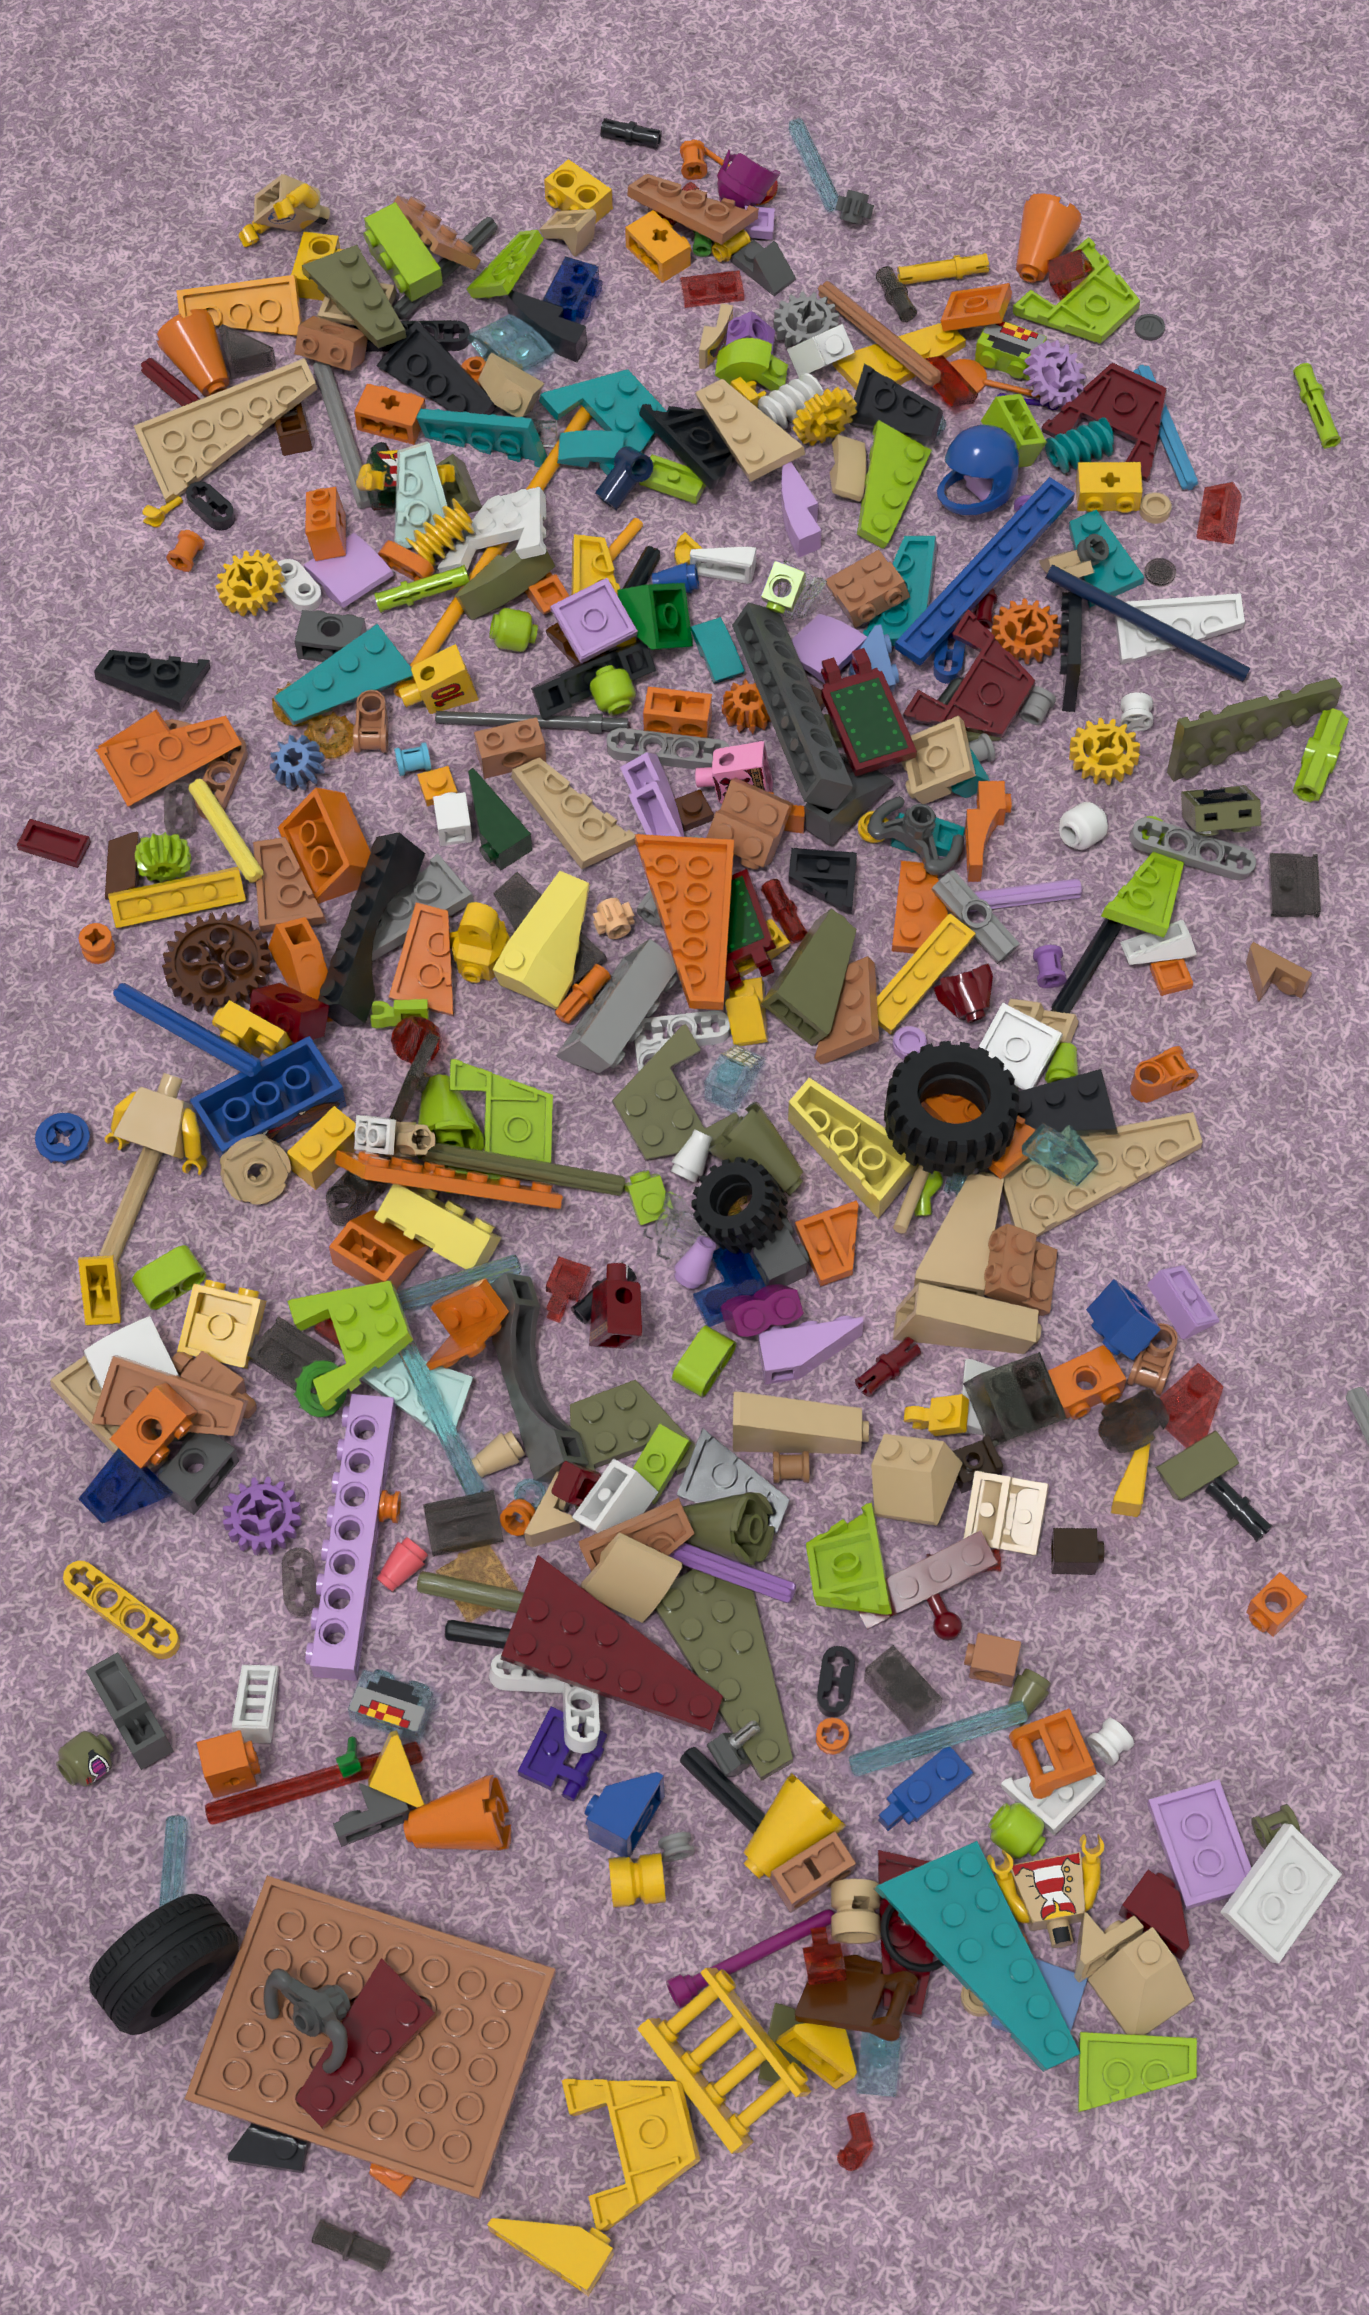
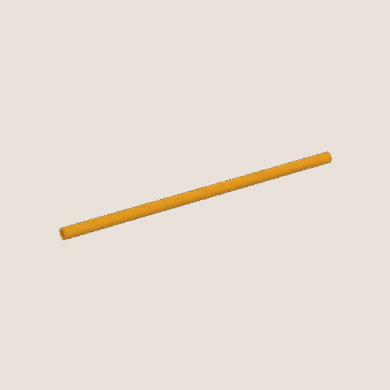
M582 405L563 433L584 430L592 416ZM559 439L526 490L540 487L544 491L561 465L557 463ZM509 542L487 547L469 574L470 581L498 554L502 555ZM454 597L411 662V668L413 665L436 654L458 622L464 610L456 597ZM415 679L399 682L393 690L395 695L401 698L399 689L416 683Z

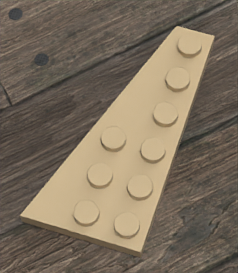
M305 358L134 425L135 432L166 504L184 494L190 484L199 482L317 390L316 382Z
M1194 1112L1118 1126V1134L1106 1135L1105 1132L1089 1133V1136L1070 1135L1050 1139L1048 1143L1003 1178L1002 1190L1012 1225L1035 1233L1038 1237L1201 1148L1203 1141Z

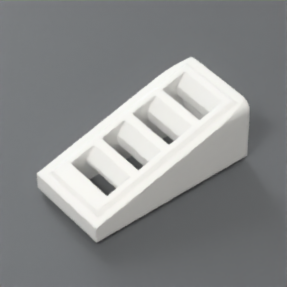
M756 547L691 549L690 564H696L698 575L750 584L752 583L756 567Z
M1184 920L1169 924L1164 938L1151 933H1144L1120 943L1129 965L1182 959L1197 955Z
M242 1665L232 1731L241 1730L245 1742L252 1740V1743H271L279 1676L278 1666ZM249 1680L268 1681V1684L249 1685ZM248 1694H251V1695H266V1697H265V1698H247V1695H248ZM246 1709L263 1710V1713H246Z

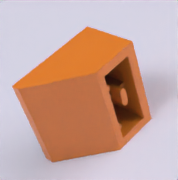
M373 1209L350 1220L330 1244L329 1250L332 1263L365 1285L391 1281L397 1290L430 1247L416 1238L412 1240L403 1235L404 1231L387 1222L383 1224L374 1219L377 1211Z

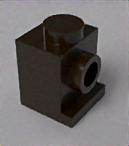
M989 1435L982 1437L981 1441L953 1451L962 1462L955 1481L961 1494L972 1490L975 1471L1002 1475L1003 1464ZM977 1459L979 1464L972 1466L967 1462Z

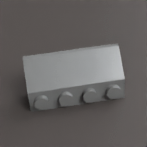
M651 939L625 954L611 974L610 981L602 987L595 997L594 1003L586 1010L555 1056L563 1061L597 1073L609 1067L614 1069L626 1054L622 1050L627 1042L632 1043L643 1030L640 1023L644 1017H650L660 1005V1001L657 998L661 992H667L677 980L678 976L674 974L677 969L673 957Z

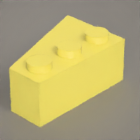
M393 1184L374 1219L383 1224L384 1222L393 1224L404 1231L403 1235L412 1240L416 1238L432 1248L433 1252L469 1272L481 1274L501 1240L500 1236L492 1232L495 1227L479 1217H476L475 1221L464 1215L466 1209L451 1200H448L446 1204L435 1198L438 1194L435 1190Z

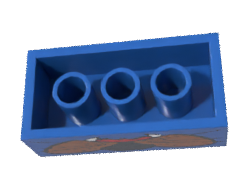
M310 1036L261 1061L260 1063L263 1065V1068L256 1077H249L240 1072L190 1099L197 1122L219 1158L232 1145L243 1138L264 1134L269 1139L278 1143L316 1123L334 1106L339 1110L347 1106L341 1083Z

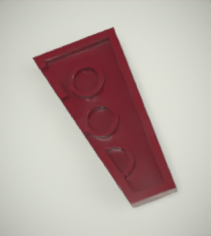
M878 1850V1882L882 1884L929 1861ZM881 1896L879 1907L880 1927L882 1916L886 1907L890 1904L886 1898L883 1899ZM895 1909L888 1927L889 1937L895 1950L910 1962L916 1964L932 1963L933 1952L926 1946V1942L911 1925H907L898 1916L899 1912ZM880 1938L882 1974L889 1975L907 1971L918 1978L916 1992L914 1995L909 1996L903 2014L921 2018L930 1972H915L899 1965L890 1957L884 1947L882 1938ZM885 1988L883 1994L884 2010H888L894 1994L893 1991Z

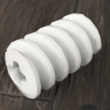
M803 373L798 379H793L789 384L782 385L779 390H773L768 396H762L758 401V409L785 430L788 427L787 419L793 424L792 420L798 417L796 414L797 410L805 408V401L814 397L816 393L821 396L824 392L816 378L808 373Z

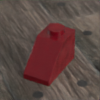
M1147 1870L1122 1904L1118 1915L1125 1920L1135 1916L1144 1926L1143 1933L1153 1927L1171 1953L1182 1960L1190 1944L1180 1892L1174 1889V1882L1167 1876L1159 1872L1155 1875L1150 1870Z

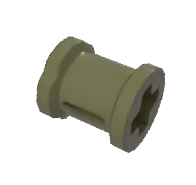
M1288 1804L1280 1806V1811L1263 1818L1255 1816L1251 1819L1253 1831L1264 1849H1266L1281 1828L1271 1830V1826L1281 1823V1827L1283 1824H1292L1301 1833L1298 1820Z

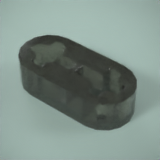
M176 781L169 784L165 789L164 824L167 835L178 834L180 839L187 840L195 832V799L188 790L189 783ZM179 793H184L182 805L177 806L175 798H177ZM178 816H182L184 821L181 829H176L175 827L178 823Z
M296 1547L286 1552L282 1558L283 1600L286 1610L290 1615L304 1618L312 1614L313 1608L317 1607L316 1565L313 1555L307 1549ZM298 1558H302L303 1563L308 1564L302 1567V1578H296L294 1567H289L295 1565ZM297 1587H303L305 1598H310L304 1601V1606L297 1607L295 1601H291L297 1599Z

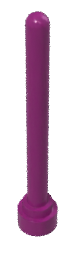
M825 1909L710 1968H717L719 1971L723 1969L731 1975L830 1925L831 1917L835 1913L830 1909ZM701 1973L692 1977L689 1974L683 1977L679 1974L666 1981L669 1993L678 2009L685 2007L698 1995L699 1990L709 1985Z

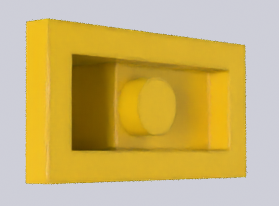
M762 977L742 980L744 986L732 991L729 987L730 998L725 999V1005L734 1046L768 1042L766 1008L761 1004L765 998V983Z

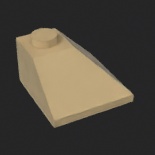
M1153 1927L1120 1949L1087 1979L1088 1983L1127 2035H1147L1195 2000L1176 1958Z

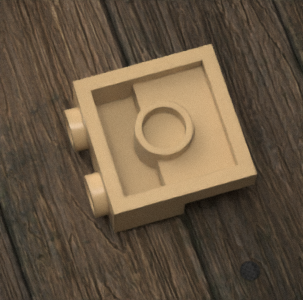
M959 716L911 735L917 750L916 758L901 763L908 774L909 780L906 781V788L912 799L916 798L921 804H927L951 794L950 786L976 776L965 724Z

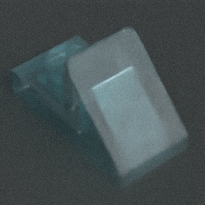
M1042 1123L1021 1145L1023 1155L1075 1186H1078L1098 1165V1159L1070 1125L1059 1133Z
M868 2032L861 2033L857 2093L896 2096L901 2034L895 2041H886Z

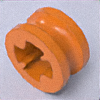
M382 1490L379 1501V1522L391 1519L392 1523H398L401 1509V1491H395L391 1495L387 1490Z
M515 1499L511 1501L500 1515L502 1527L511 1535H524L535 1513V1508L526 1500ZM515 1512L521 1515L520 1520H523L522 1523L515 1519L517 1515H513Z
M832 1717L820 1722L816 1730V1743L819 1749L830 1755L839 1754L845 1750L849 1740L848 1726L842 1720ZM832 1728L837 1729L838 1736H843L842 1740L835 1739L833 1744L827 1743V1736L822 1737L823 1732L830 1733Z

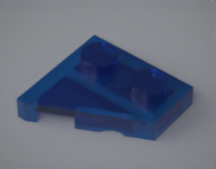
M118 1448L78 1499L103 1524L166 1499L173 1492L147 1466L140 1469Z

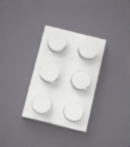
M1283 1824L1220 1913L1270 1962L1279 1964L1342 1874L1292 1824Z

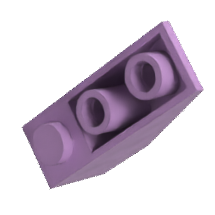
M841 1316L831 1322L824 1323L807 1321L798 1327L785 1329L782 1326H773L758 1334V1350L765 1384L798 1380L862 1336L863 1317Z

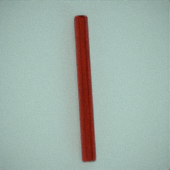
M414 1741L403 1745L410 1766L422 1762L423 1757L418 1742ZM381 1752L358 1758L362 1771L347 1778H343L337 1764L207 1803L205 1805L207 1820L210 1824L214 1825L370 1777Z

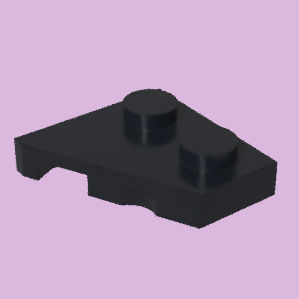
M791 848L789 883L845 913L852 914L857 853Z

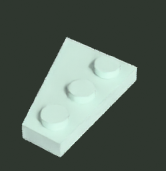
M423 442L397 451L394 542L408 549L411 546L405 538L407 537L415 542L414 530L417 529L425 534L423 527L425 521L433 526L435 525L432 515L436 513L443 518L445 517L442 507L447 506V502L429 442Z
M400 1352L379 1369L373 1367L361 1377L362 1381L382 1396L394 1397L397 1407L449 1445L473 1380L472 1376L442 1366L429 1370L426 1366L427 1361Z

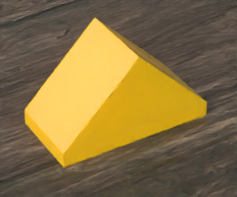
M114 1255L79 1257L78 1266L85 1325L121 1323V1274Z
M395 1730L390 1732L368 1779V1785L373 1789L418 1808L423 1806L424 1802L398 1732Z
M809 2023L796 2024L781 2034L775 2042L835 2089L853 2079L857 2073L846 2029Z

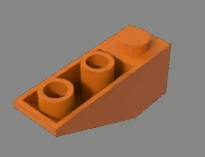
M303 917L276 924L268 949L288 987L318 1000L320 988L325 981L328 970L320 943L307 918ZM327 1017V1022L333 1021L330 1017Z

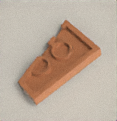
M286 837L253 842L254 858L263 870L262 878L256 881L258 918L261 932L274 931L276 924L303 917L307 918L310 926L327 923Z
M869 956L847 965L831 1031L819 1041L814 1057L820 1064L828 1063L879 1041L875 963Z
M677 1498L578 1542L584 1558L592 1571L600 1562L601 1552L619 1532L667 1556L695 1533L680 1499Z

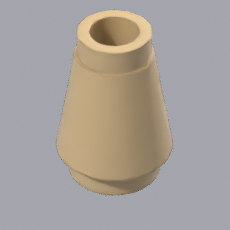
M509 1431L504 1435L501 1432L470 1461L480 1477L483 1478L486 1475L520 1463L519 1459L526 1454L512 1431Z

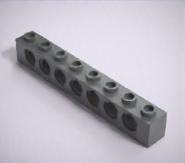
M748 602L732 624V627L804 802L836 810L853 788L845 765L781 614Z

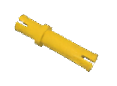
M987 253L967 257L953 255L952 259L902 267L897 266L899 286L956 277V280L963 279L965 275L988 273Z

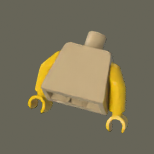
M281 174L255 194L254 220L252 224L244 226L238 236L243 246L248 247L259 241L257 233L261 234L270 227L301 232L313 222L325 225L329 219L330 210L328 207L320 205V191L318 188Z
M163 1073L157 1092L139 1087L137 1092H131L114 1107L111 1122L112 1131L104 1138L107 1144L117 1139L119 1142L118 1150L133 1142L182 1160L185 1155L188 1159L183 1164L182 1170L187 1174L190 1172L192 1164L197 1166L198 1175L200 1176L208 1164L206 1157L202 1155L201 1136L196 1114L192 1110V1104L176 1099L183 1079Z

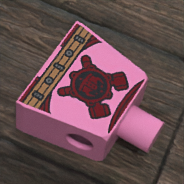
M764 741L716 749L713 752L712 767L696 768V786L715 787L718 802L721 804L733 778H738L762 790L772 792L773 778Z

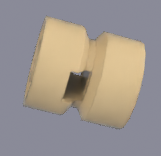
M845 1879L831 1884V1907L837 1911L831 1917V1939L833 1941L845 1944H867L880 1940V1916L875 1913V1910L880 1907V1895L874 1890L877 1885H880L879 1883L866 1879Z

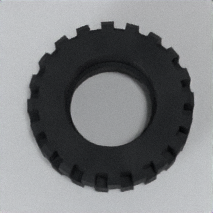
M941 1041L939 1046L935 1047L931 1043L920 1047V1053L912 1051L905 1056L904 1063L897 1064L893 1070L892 1078L889 1079L884 1110L885 1130L888 1138L893 1140L892 1146L900 1155L905 1153V1160L913 1166L917 1164L923 1166V1171L933 1174L934 1171L943 1172L942 1176L953 1177L954 1173L961 1172L962 1176L971 1175L975 1168L983 1171L991 1166L992 1160L998 1161L1005 1154L1006 1147L1010 1146L1013 1139L1020 1097L1018 1087L1014 1085V1076L1008 1069L1004 1070V1063L998 1057L991 1058L988 1056L989 1051L978 1047V1049L971 1048L970 1043L960 1042V1045H951V1041ZM953 1094L971 1101L978 1107L982 1115L966 1123H947L927 1113L921 1103L936 1095Z

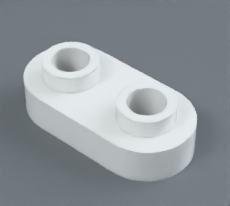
M293 559L279 561L278 564L282 569L281 573L285 577V581L280 583L284 589L282 592L284 597L298 611H313L317 609L322 602L320 586L298 561ZM303 591H309L307 594H302Z

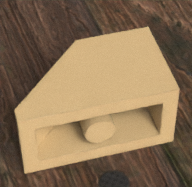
M494 353L489 355L478 379L494 405L515 417H525L533 409L545 384Z

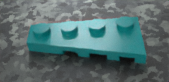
M376 624L274 696V701L291 723L296 725L329 712L332 708L347 702L349 704L357 701L358 696L364 691L376 690L380 692L390 688L393 684L404 680L408 681L414 677L410 665L380 626Z

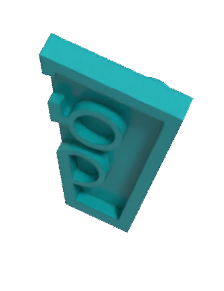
M1097 510L1069 521V532L1074 550H1077V545L1080 541L1086 539L1091 534L1102 536L1109 547L1107 558L1100 561L1099 564L1092 566L1094 573L1081 577L1082 580L1114 597L1144 584V575ZM1088 601L1089 608L1095 606V604Z

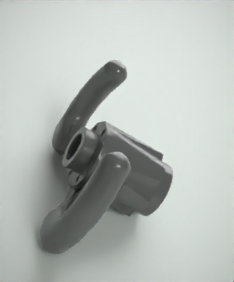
M899 796L886 801L872 814L867 826L868 833L874 839L894 838L903 842L906 847L912 848L921 856L924 869L929 874L938 876L948 871L962 854L964 837L957 834L953 837L951 848L945 858L938 859L933 838L936 814L928 805H913L906 810L903 818L882 823L884 818L891 812L904 806L905 801Z
M280 1968L274 1969L268 1976L264 1987V2007L267 2018L274 2020L280 2015L278 1990H281L282 1994L294 2005L292 2018L297 2030L310 2037H316L323 2032L332 2041V2053L323 2062L322 2068L325 2073H333L341 2067L347 2054V2030L340 2022L350 2010V2001L347 1994L338 1985L327 1984L318 1990H314L291 1977L287 1971Z

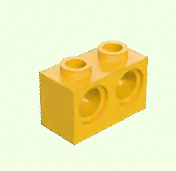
M569 159L544 179L545 199L553 208H559L561 211L594 209L596 212V223L613 209L612 189Z
M303 231L291 275L297 276L299 298L324 300L325 295L318 289V285L303 274L302 265L343 250L340 249L339 236Z

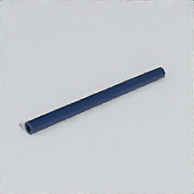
M1053 564L1045 579L1242 682L1250 670V667Z

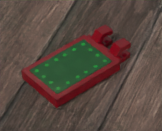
M865 648L852 651L853 659L851 660V665L855 672L854 675L841 678L840 669L834 657L823 660V669H821L825 682L823 684L824 689H821V697L855 777L916 758L917 755L915 745L886 678L878 668L872 669Z
M747 869L732 875L725 976L731 991L744 986L737 967L742 962L753 958L762 977L775 972L768 951L775 949L776 945L753 880Z

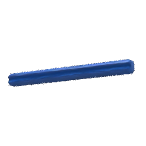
M120 983L118 988L114 989L113 995L119 1003L247 1076L256 1077L258 1072L262 1071L263 1065L260 1063L259 1058L130 985Z

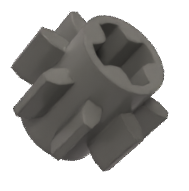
M848 189L846 197L839 195L835 210L842 211L841 220L862 225L863 217L871 219L874 205L868 203L869 195Z

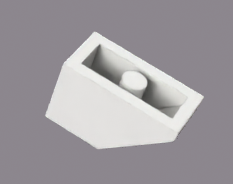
M613 1459L572 1518L576 1522L599 1533L643 1514L658 1494V1491L636 1470Z

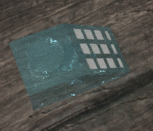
M736 1044L720 1054L704 1081L705 1100L732 1113L736 1112L765 1063L766 1058Z

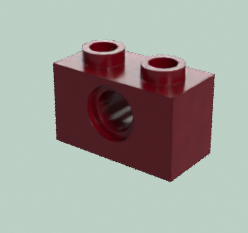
M282 983L252 989L249 1011L284 1030L292 1042L297 1043L308 1036L312 1040L325 1037L329 1005Z

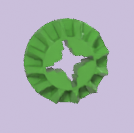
M314 1360L310 1365L302 1367V1373L298 1378L294 1379L297 1387L293 1395L300 1403L299 1408L315 1417L330 1416L339 1410L345 1401L347 1390L335 1399L337 1404L327 1411L320 1404L318 1395L310 1392L315 1387L313 1379L339 1366L330 1361Z

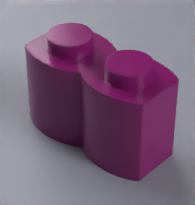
M782 1284L765 1286L753 1296L740 1295L733 1297L720 1307L726 1329L744 1337L760 1334L769 1328L771 1324L786 1325L792 1323L804 1314L798 1291Z

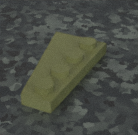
M358 245L302 265L303 274L309 280L312 279L325 296H329L334 300L337 308L344 315L347 313L354 320L355 326L377 348L406 338L405 328Z

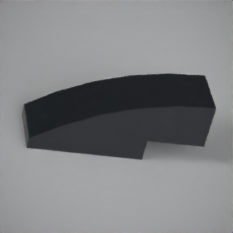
M511 290L509 295H506L507 310L516 324L543 347L577 363L587 346L586 326L564 319L563 307Z

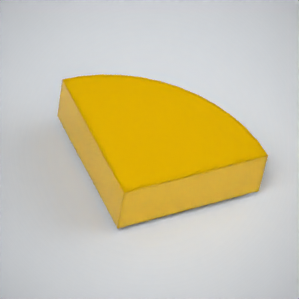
M686 532L677 540L674 552L676 565L688 562V565H690L691 549H703Z

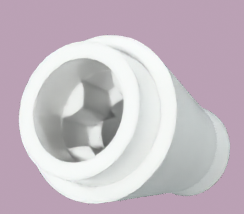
M694 1129L691 1137L672 1160L674 1165L671 1172L696 1183L698 1176L703 1175L708 1149L713 1138Z

